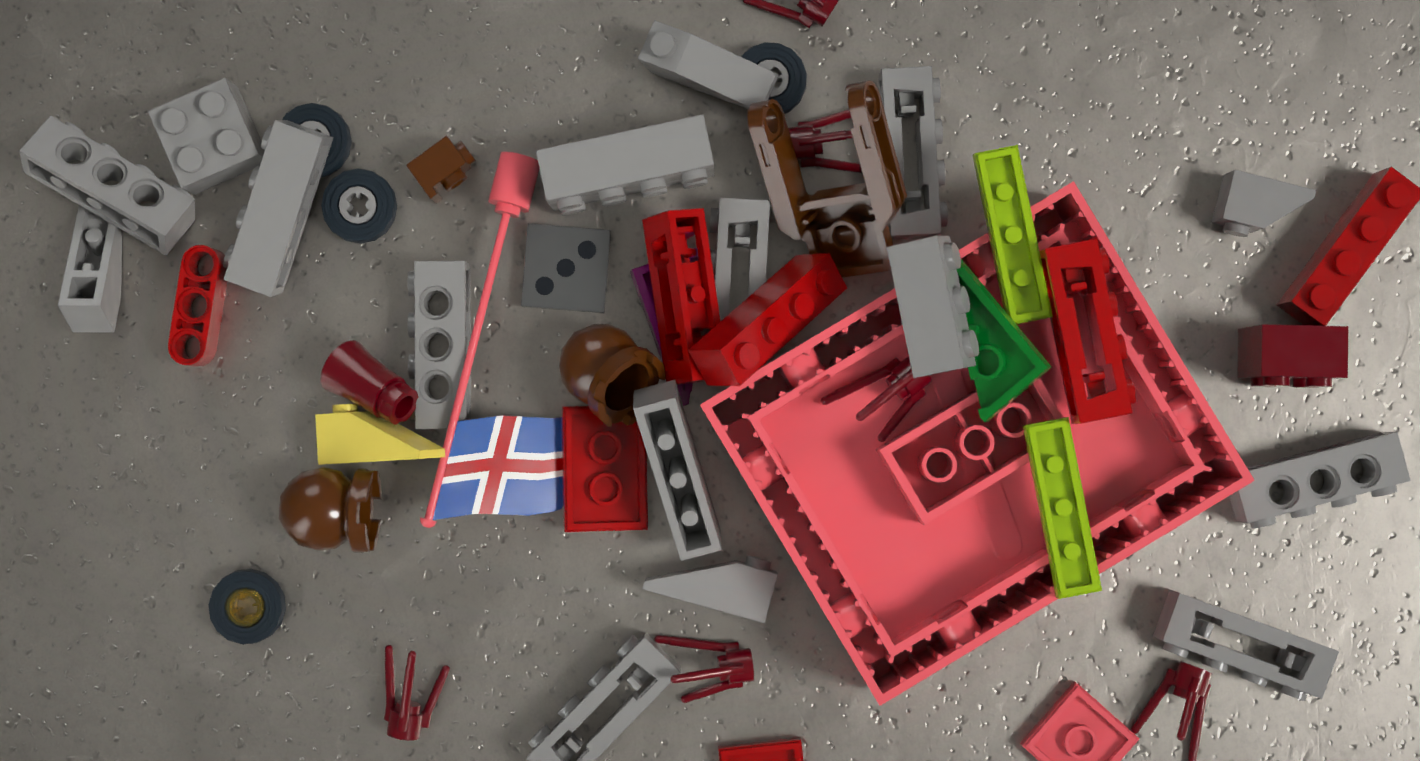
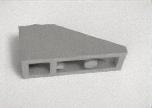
M655 20L638 57V60L652 74L749 109L752 103L768 100L778 77L776 73L700 37Z
M80 205L76 216L58 307L72 332L114 333L121 301L123 230Z
M747 556L746 562L734 560L648 577L644 581L643 590L765 623L778 573L770 569V561Z

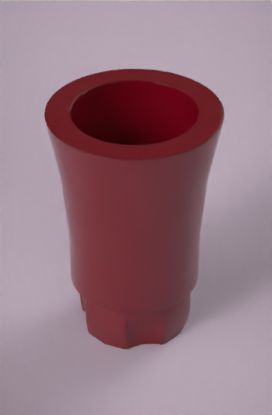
M356 340L346 341L339 345L329 355L322 368L321 385L323 389L346 398L377 418H383L396 425L399 422H405L416 409V402L419 397L417 391L407 385L402 377L373 357Z

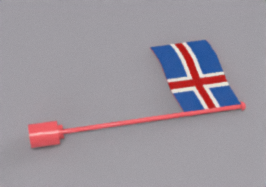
M501 152L488 202L495 205L494 211L502 215L443 444L445 457H441L438 463L425 518L420 517L422 526L426 528L435 526L437 521L433 520L471 514L530 516L554 512L563 507L562 417L538 418L500 415L458 421L510 217L519 218L520 212H529L540 170L538 160L523 154Z

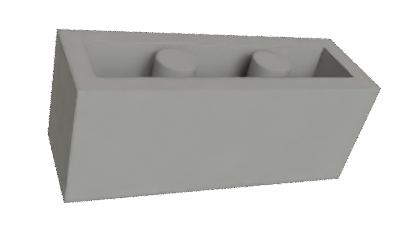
M936 235L887 247L913 378L976 366L975 357L979 354V345L975 332L969 330L966 313L970 311V301L965 287H960L957 269L961 267V257L956 243H951L950 236Z

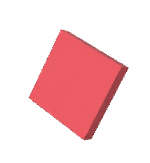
M1074 681L1020 744L1039 761H1121L1140 738Z

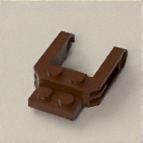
M868 80L848 84L845 88V91H848V106L854 125L850 130L865 183L818 190L812 195L806 191L781 105L775 99L752 103L748 109V127L778 229L794 240L801 239L806 242L809 254L830 253L841 277L891 271L887 247L893 246L888 224L894 219L904 203L907 193L880 93L875 83Z

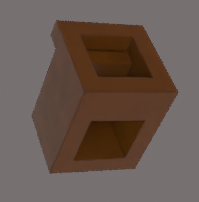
M446 135L406 166L429 198L437 204L443 200L438 192L444 188L449 192L461 185L467 179L465 173L471 169L470 165L476 160L462 141L454 145Z

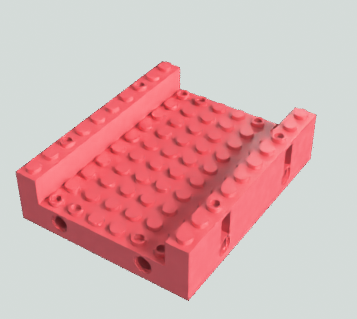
M1074 181L1030 207L1039 251L1045 248L1096 238L1098 239L1099 248L1104 247L1106 249L1110 265L1109 273L1105 274L1108 291L1115 293L1118 303V316L1113 317L1117 335H1123L1127 347V360L1122 361L1125 377L1132 379L1136 392V403L1131 404L1133 414L1082 424H1071L1051 320L1046 318L1017 324V326L1052 368L991 420L983 422L979 416L978 409H981L974 379H970L967 367L929 375L932 382L923 388L926 395L913 405L884 442H880L878 435L908 396L901 400L897 395H894L862 421L856 419V414L889 388L886 379L891 375L827 405H823L821 399L885 367L895 358L902 362L909 356L895 288L758 369L741 386H730L700 404V407L879 706L1058 599L1055 595L1023 425L1069 417L1099 574L1255 481ZM986 233L959 249L961 259L1003 308L989 235ZM1081 270L1083 280L1085 281L1083 270ZM1061 271V272H1062V277H1063L1064 286H1065L1066 283H1065V279H1064V274H1063V271ZM1087 289L1066 294L1067 298L1073 297L1087 365L1086 369H1081L1082 375L1103 371L1102 365L1097 366L1083 299V296L1088 295ZM1104 379L1103 381L1105 385V390L1107 391L1106 381ZM1084 383L1086 396L1088 397L1086 383Z

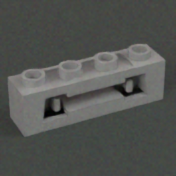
M932 66L883 68L878 75L879 93L904 186L901 118L913 117L914 112H916L915 99H919V118L915 122L918 185L919 189H924L925 210H921V191H906L907 198L904 201L905 214H901L900 207L894 219L888 224L892 240L915 239L940 235L941 227H947L948 224L946 202H940L939 185H945L944 160H937L936 145L943 142V125L941 119H935L934 103H940L941 98L940 79L933 78ZM894 97H898L899 101L898 117H895Z
M720 198L719 208H711L710 233H718L717 250L710 249L713 273L716 275L715 287L721 321L729 314L732 248H727L728 228L735 227L734 246L749 247L750 228L753 225H757L756 249L750 250L748 298L766 282L770 200Z
M1170 589L1153 634L1154 637L1165 641L1163 649L1185 658H1187L1189 651L1204 656L1202 661L1204 665L1223 672H1227L1229 665L1244 670L1241 678L1266 687L1268 679L1283 685L1281 693L1302 701H1306L1308 694L1323 698L1339 653L1335 649ZM1196 611L1212 616L1210 621L1212 623L1283 648L1279 650L1275 663L1292 669L1289 675L1279 672L1280 667L1206 639L1203 640V643L1190 639L1191 633L1209 639L1214 624L1195 618ZM1289 644L1302 649L1299 655L1286 651Z
M647 633L639 640L632 635L616 652L621 657L610 670L603 665L588 680L587 684L591 689L581 699L576 695L571 697L557 712L562 719L552 729L544 725L532 737L528 744L533 749L529 752L526 759L528 761H570L569 759L581 749L583 744L573 732L620 685L621 675L633 663H636L638 667L628 675L626 680L636 691L642 687L643 683L651 675L655 679L640 695L635 691L588 739L587 749L575 760L595 761L671 683V676L681 673V666ZM568 730L571 731L572 734L559 747V745L556 742Z

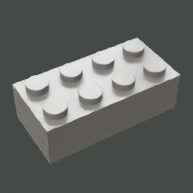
M704 114L536 150L546 201L553 211L561 210L562 215L583 212L586 210L585 204L601 201L602 206L621 204L627 201L626 195L642 192L644 198L667 193L666 186L683 183L684 189L700 187L708 184V177L714 176V160Z

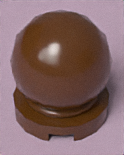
M593 324L574 332L561 350L559 368L563 384L576 399L589 405L590 411L609 427H612V423L621 421L626 426L636 422L633 410L634 390L656 385L659 383V379L665 381L666 378L664 364L647 348L638 347L626 331L610 324Z
M326 467L301 472L289 481L280 496L279 520L286 533L298 545L317 551L336 549L347 540L349 541L351 551L354 553L374 551L381 524V519H373L374 499L382 500L379 472L359 468L352 480L341 471Z

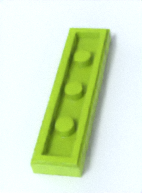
M1018 145L974 153L972 156L1003 308L1016 324L1051 318L1053 316Z
M1069 417L1023 425L1056 598L1062 599L1102 591Z

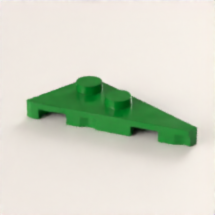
M961 259V267L957 269L960 287L964 286L969 296L970 311L966 313L969 330L975 332L979 345V354L975 357L976 366L968 367L970 379H974L981 407V409H978L979 416L983 422H987L1052 368V366Z

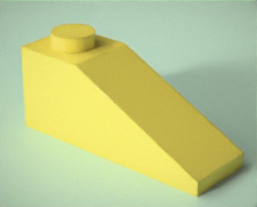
M357 404L332 405L333 413L315 414L318 465L445 457V448L400 424L394 425L383 418H377L368 411L358 412Z

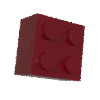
M1262 324L1238 329L1237 378L1251 379L1252 387L1290 386V380H1293L1292 387L1294 388L1333 387V379L1348 378L1349 326Z

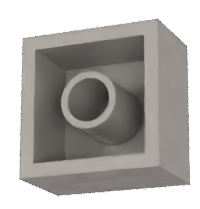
M227 78L220 79L148 111L179 185L193 194L200 193L248 172L261 164L265 152L261 148L262 141L238 86Z

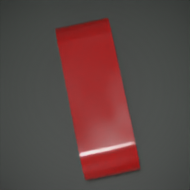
M195 245L189 248L181 260L168 341V351L171 358L179 364L194 367L207 365L215 357L228 281L224 280L227 268L223 267L225 255L221 251L205 245ZM210 255L214 263L213 269L209 274L202 276L198 270L199 261L202 257ZM202 295L206 299L207 308L202 316L196 317L192 312V303L196 297ZM195 336L200 342V351L196 357L190 359L185 352V345L191 337Z

